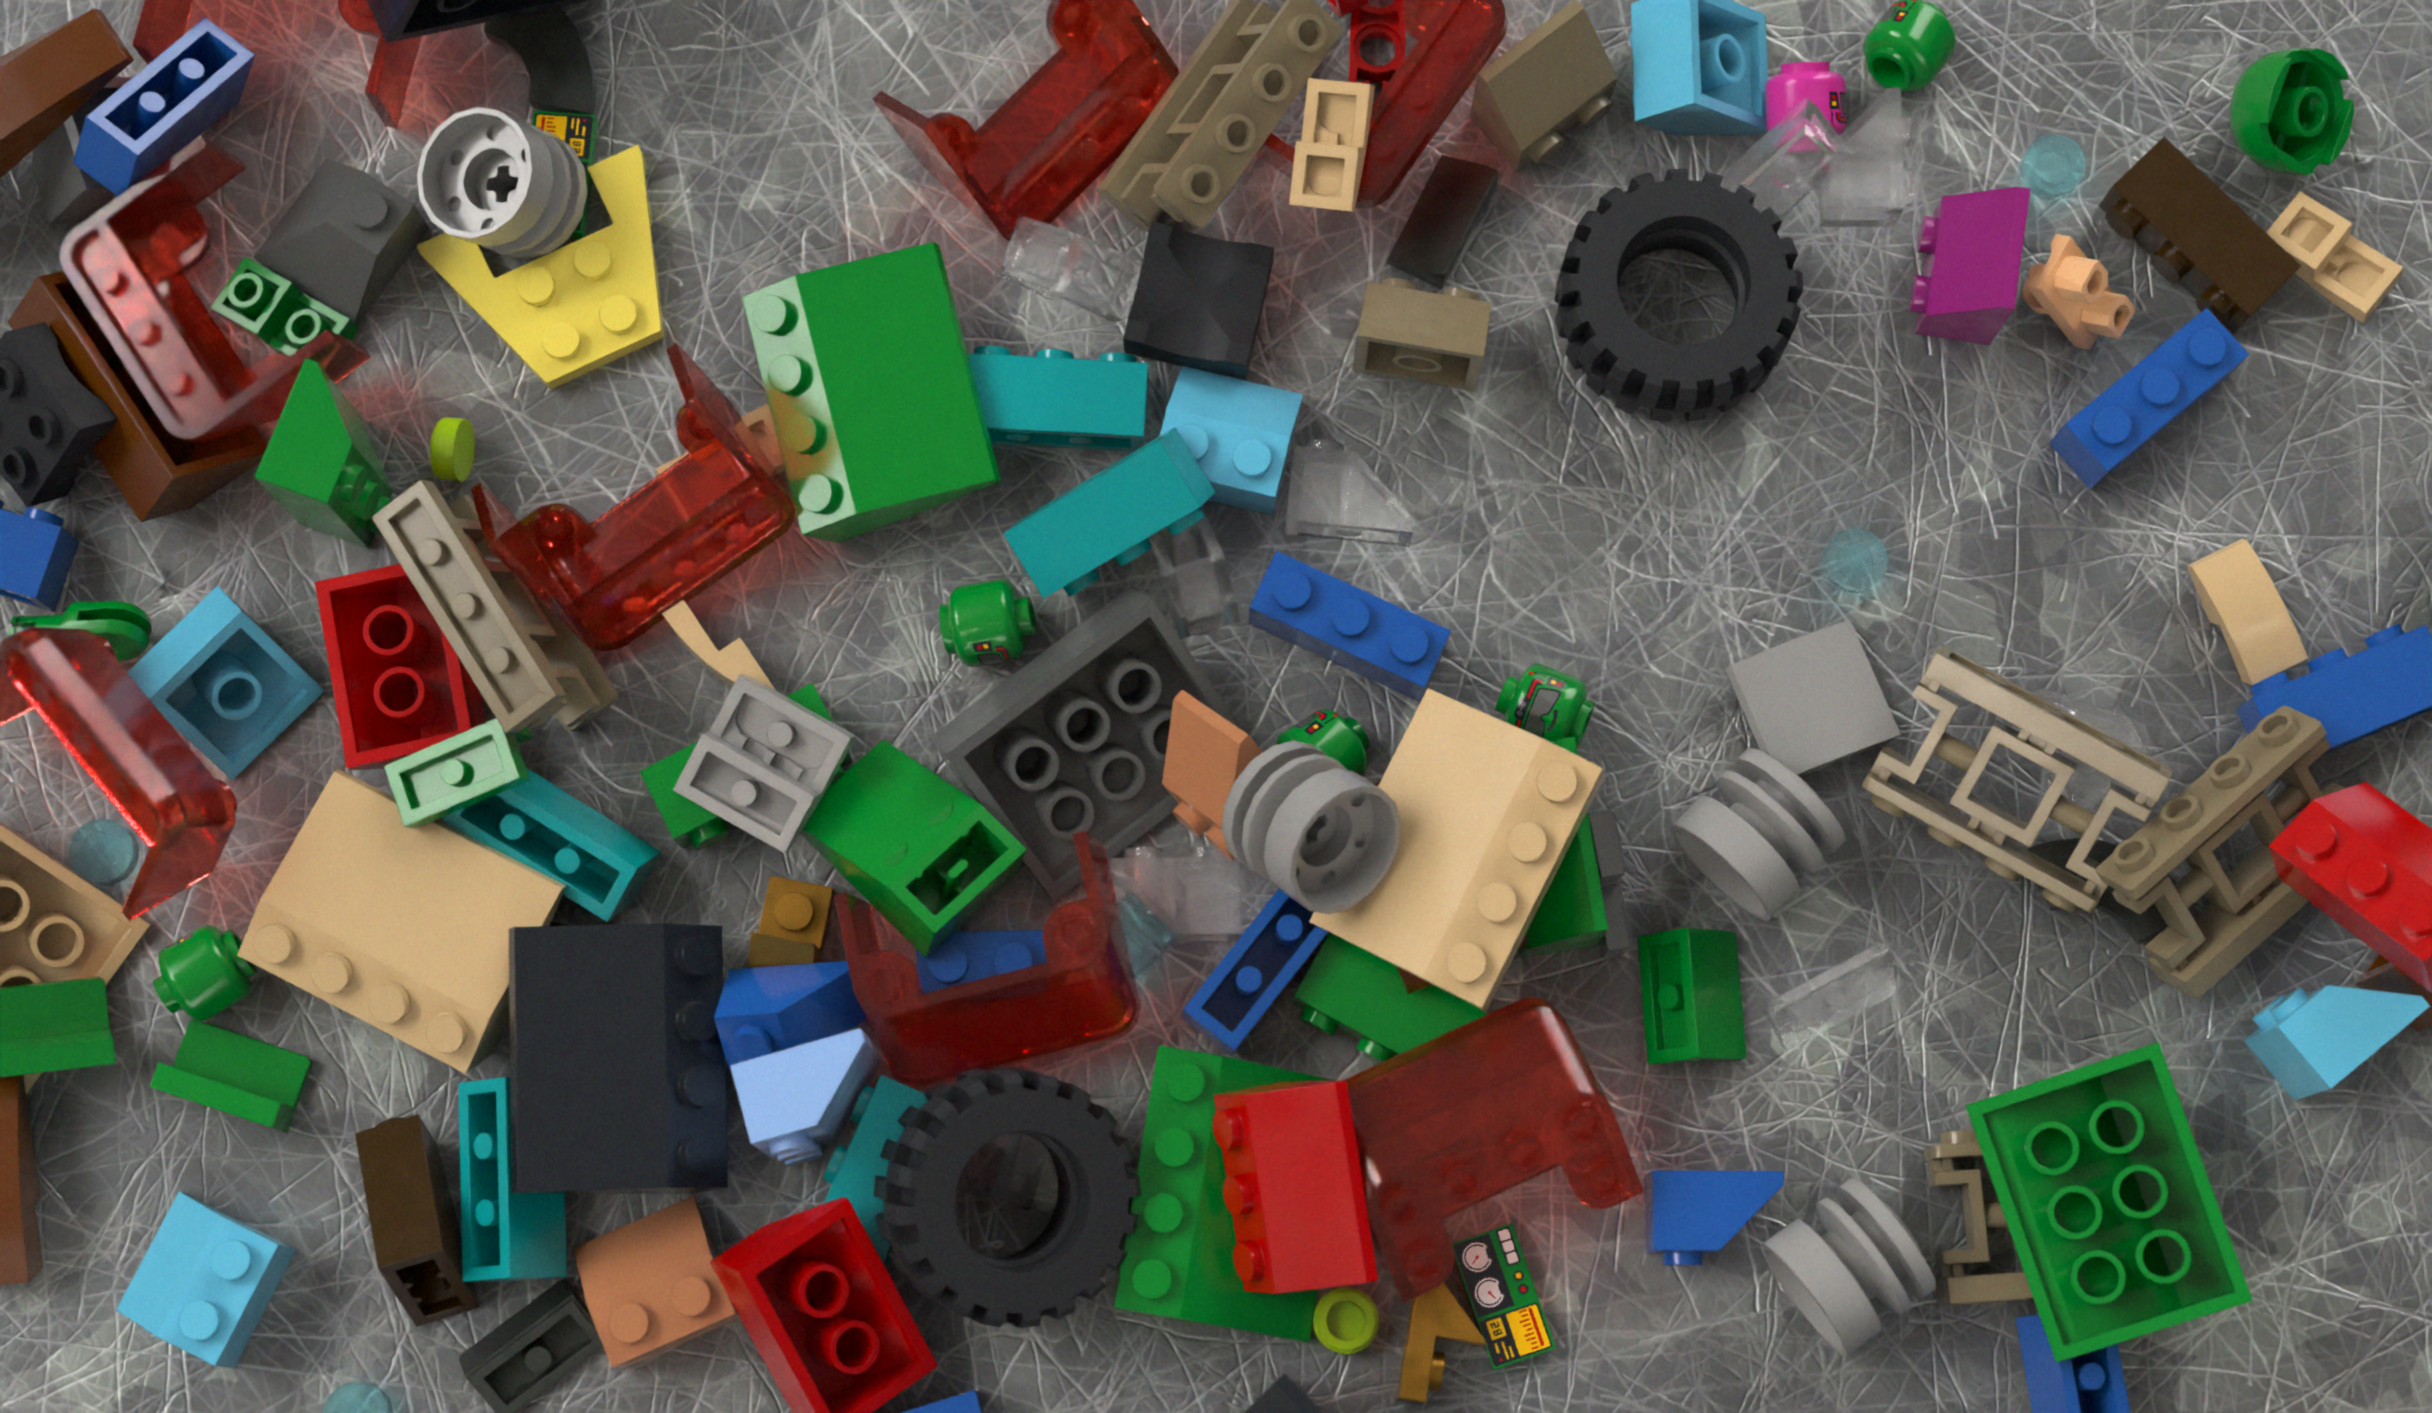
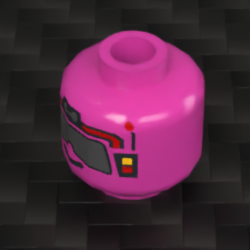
M1829 62L1780 65V74L1774 75L1766 82L1767 132L1776 140L1788 141L1789 153L1826 151V139L1838 137L1846 130V84L1840 74L1830 72Z

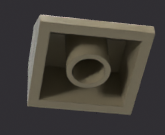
M1578 0L1572 1L1478 73L1470 117L1516 172L1531 160L1536 165L1548 160L1565 143L1562 136L1579 123L1584 128L1592 126L1613 106L1610 99L1612 98L1618 77L1584 7Z
M1384 278L1380 280V284L1367 282L1352 371L1476 391L1485 354L1492 302L1480 301L1476 293L1464 289L1448 288L1444 289L1442 294L1417 290L1416 284L1398 278Z

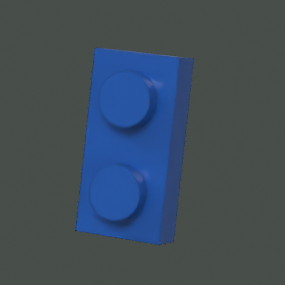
M1045 930L954 932L927 958L916 949L917 998L919 1001L1047 997Z

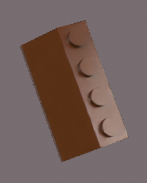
M139 255L37 276L8 320V323L15 330L45 322L56 336L61 357L72 375L93 395L105 401L117 416L118 420L110 432L100 439L92 449L141 522L190 509L261 462L267 448L266 443Z

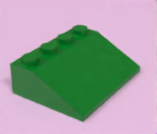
M935 242L797 274L742 297L802 535L841 543L1001 482L939 244Z
M2159 1042L1965 1105L2056 1363L2253 1301Z
M1158 1045L1136 1174L1140 1178L1141 1196L1132 1198L1130 1213L1139 1215L1135 1235L1126 1233L1124 1252L1128 1254L1120 1268L1114 1304L1116 1311L1309 1343L1318 1289L1279 1294L1246 1292L1243 1289L1242 1279L1236 1272L1233 1261V1251L1236 1245L1233 1218L1226 1207L1223 1197V1183L1226 1179L1222 1148L1218 1145L1213 1133V1116L1216 1112L1213 1095L1281 1081H1328L1331 1079L1221 1055ZM1347 1083L1349 1092L1351 1084Z

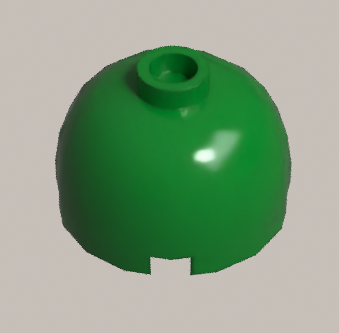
M2317 48L2286 49L2265 54L2241 74L2233 89L2229 112L2230 129L2236 145L2256 165L2285 174L2308 175L2316 173L2313 170L2319 164L2330 165L2338 158L2349 137L2354 115L2353 99H2343V88L2340 80H2349L2345 67L2332 53Z

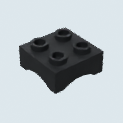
M1151 221L1139 280L1123 338L1124 353L1246 380L1273 266L1274 247L1256 243H1240L1214 239L1182 230L1173 225Z
M45 322L4 332L0 339V472L27 507H32L68 495L75 484V474L81 461L92 447L110 432L118 420L108 404L88 391L69 371L59 352L57 338Z

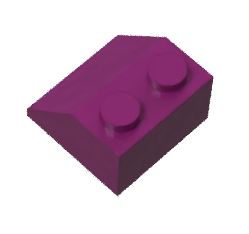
M2010 187L1944 196L1932 216H1923L1917 239V253L1926 254L1923 276H1914L1908 304L1909 312L1918 313L1915 334L1988 346L1991 344L2015 309L2031 188Z

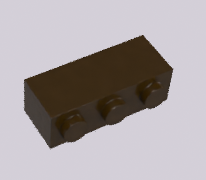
M2163 137L2111 187L2099 204V207L2105 212L2108 224L2117 234L2128 240L2134 239L2151 255V263L2161 276L2170 282H2179L2196 298V305L2200 312L2208 308L2221 324L2233 334L2285 285L2301 267L2290 254L2166 137Z

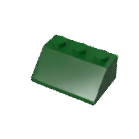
M305 358L254 478L299 524L369 549L375 534L382 535L371 517L393 501L390 499L393 493L360 414L318 362Z
M1575 736L1551 742L1578 755ZM1588 811L1518 948L1519 958L1595 947L1608 931Z

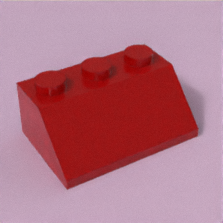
M401 564L315 582L347 769H385V765L486 723L479 689Z
M2367 782L2313 799L2269 845L2279 879L2432 993V829Z
M1347 1080L1281 1081L1213 1095L1216 1110L1213 1116V1133L1218 1145L1222 1148L1226 1179L1223 1183V1197L1227 1209L1232 1214L1236 1238L1233 1261L1236 1272L1242 1279L1244 1291L1279 1294L1378 1281Z
M841 1197L764 1225L710 1261L712 1268L792 1413H872L938 1367L848 1198Z

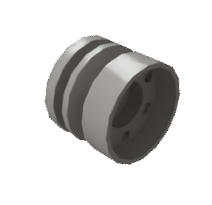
M483 107L456 112L436 127L422 149L417 171L419 200L430 221L451 236L470 243L480 244L484 248L495 250L497 253L526 260L547 255L569 239L582 218L588 193L585 168L573 147L553 133L543 131L534 125H528L524 121L500 110Z
M1298 741L1274 745L1251 760L1234 781L1224 805L1222 833L1227 849L1237 860L1250 870L1255 871L1266 881L1273 882L1283 893L1309 911L1323 914H1332L1350 909L1373 892L1389 871L1399 847L1401 821L1396 803L1382 789L1359 774L1348 771L1339 761L1328 757L1314 745Z
M1748 747L1734 762L1737 772L1726 770L1716 781L1722 796L1730 808L1714 798L1701 795L1672 825L1670 830L1674 840L1684 854L1716 888L1746 912L1758 919L1768 921L1800 888L1796 876L1786 861L1801 870L1814 874L1824 863L1821 852L1832 855L1846 841L1843 828L1833 813L1802 778L1761 750Z
M1853 1177L1836 1188L1837 1197L1842 1208L1828 1197L1821 1199L1815 1204L1818 1218L1826 1232L1822 1237L1800 1219H1795L1760 1245L1763 1257L1785 1293L1815 1331L1843 1357L1851 1354L1882 1330L1878 1315L1870 1301L1874 1297L1891 1311L1901 1315L1911 1308L1905 1290L1917 1299H1923L1937 1289L1935 1278L1910 1230L1886 1203L1880 1201L1863 1183Z

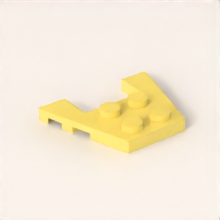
M638 144L587 167L613 221L612 225L495 278L479 244L470 243L451 236L446 232L416 245L424 261L454 289L459 297L495 331L503 342L550 390L664 338L657 264L654 258L651 209L645 175L647 174L646 163Z

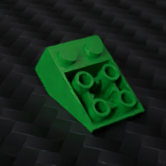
M885 740L880 741L827 788L800 833L925 958L935 951L1017 875L1027 851L980 803Z

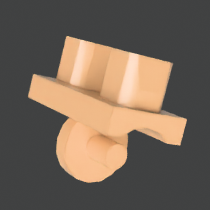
M2055 234L2050 243L2051 254L2046 264H2034L2029 269V277L2023 286V298L2033 311L2039 314H2049L2076 348L2090 350L2098 335L2118 339L2132 318L2135 306L2126 295L2117 294L2112 291L2108 285L2109 273L2100 261L2088 259L2072 237Z

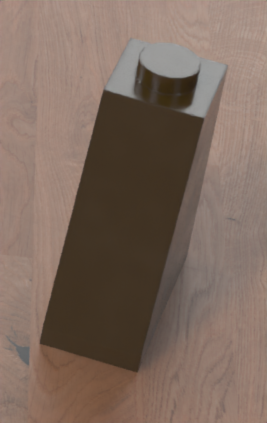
M419 1114L407 1118H390L379 1123L374 1128L355 1133L377 1267L416 1327L479 1308V1300L474 1282H463L462 1236L438 1146Z

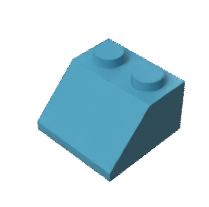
M1639 0L1631 3L1632 30L1630 33V44L1633 55L1634 89L1632 92V103L1634 106L1635 122L1671 135H1761L1767 133L1765 86L1768 81L1765 14L1731 0Z
M1182 366L1166 408L1160 436L1176 427L1216 492L1208 500L1274 515L1304 394Z
M218 585L124 675L158 713L231 780H234L325 691Z
M2330 985L2306 994L2299 987L2286 997L2283 995L2277 997L2252 1018L2259 1028L2243 1041L2291 1098L2296 1101L2332 1089L2428 1009L2430 1005L2419 995Z
M179 1191L116 1310L154 1336L214 1366L235 1368L297 1249Z

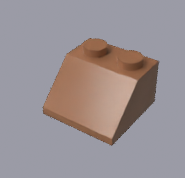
M1181 690L1173 699L1162 785L1178 802V805L1172 810L1174 816L1196 837L1200 838L1204 834L1206 839L1219 853L1233 862L1236 858L1228 851L1222 833L1224 805L1234 781L1251 760L1259 756L1263 751L1246 732L1184 690Z
M696 1196L689 1197L573 1248L586 1304L612 1368L624 1370L740 1319L710 1264L711 1260L719 1256V1252Z

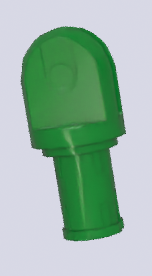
M121 601L73 602L64 614L14 616L10 621L13 627L8 629L10 648L16 656L66 653L76 664H93L102 661L130 660L140 656L149 645L152 626L148 614L131 603Z

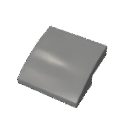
M1850 619L1787 641L1725 668L1759 749L1776 759L1799 777L1826 768L1840 759L1889 743L1901 735Z
M741 674L738 675L710 731L702 733L673 791L777 850L787 853L825 794L852 746L856 735L753 677Z

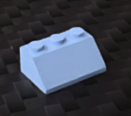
M861 1028L730 1065L751 1145L773 1160L778 1158V1161H784L785 1166L805 1163L823 1156L821 1146L836 1142L852 1114L862 1089L865 1085L869 1084L881 1062L877 1047Z

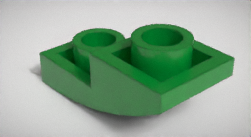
M244 257L210 307L215 313L298 365L302 366L305 358L318 362L327 375H329L360 329L346 316L302 293L292 282L247 257Z

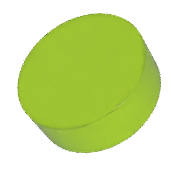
M443 417L435 425L431 437V468L439 480L463 482L469 476L473 465L475 453L474 429L469 419Z
M1338 1288L1327 1293L1317 1304L1313 1316L1314 1332L1320 1343L1328 1350L1344 1355L1354 1354L1366 1348L1375 1338L1379 1326V1316L1375 1304L1365 1293L1354 1288Z

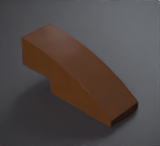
M23 1075L0 1078V1285L30 1282L43 1268L34 1204L41 1198Z

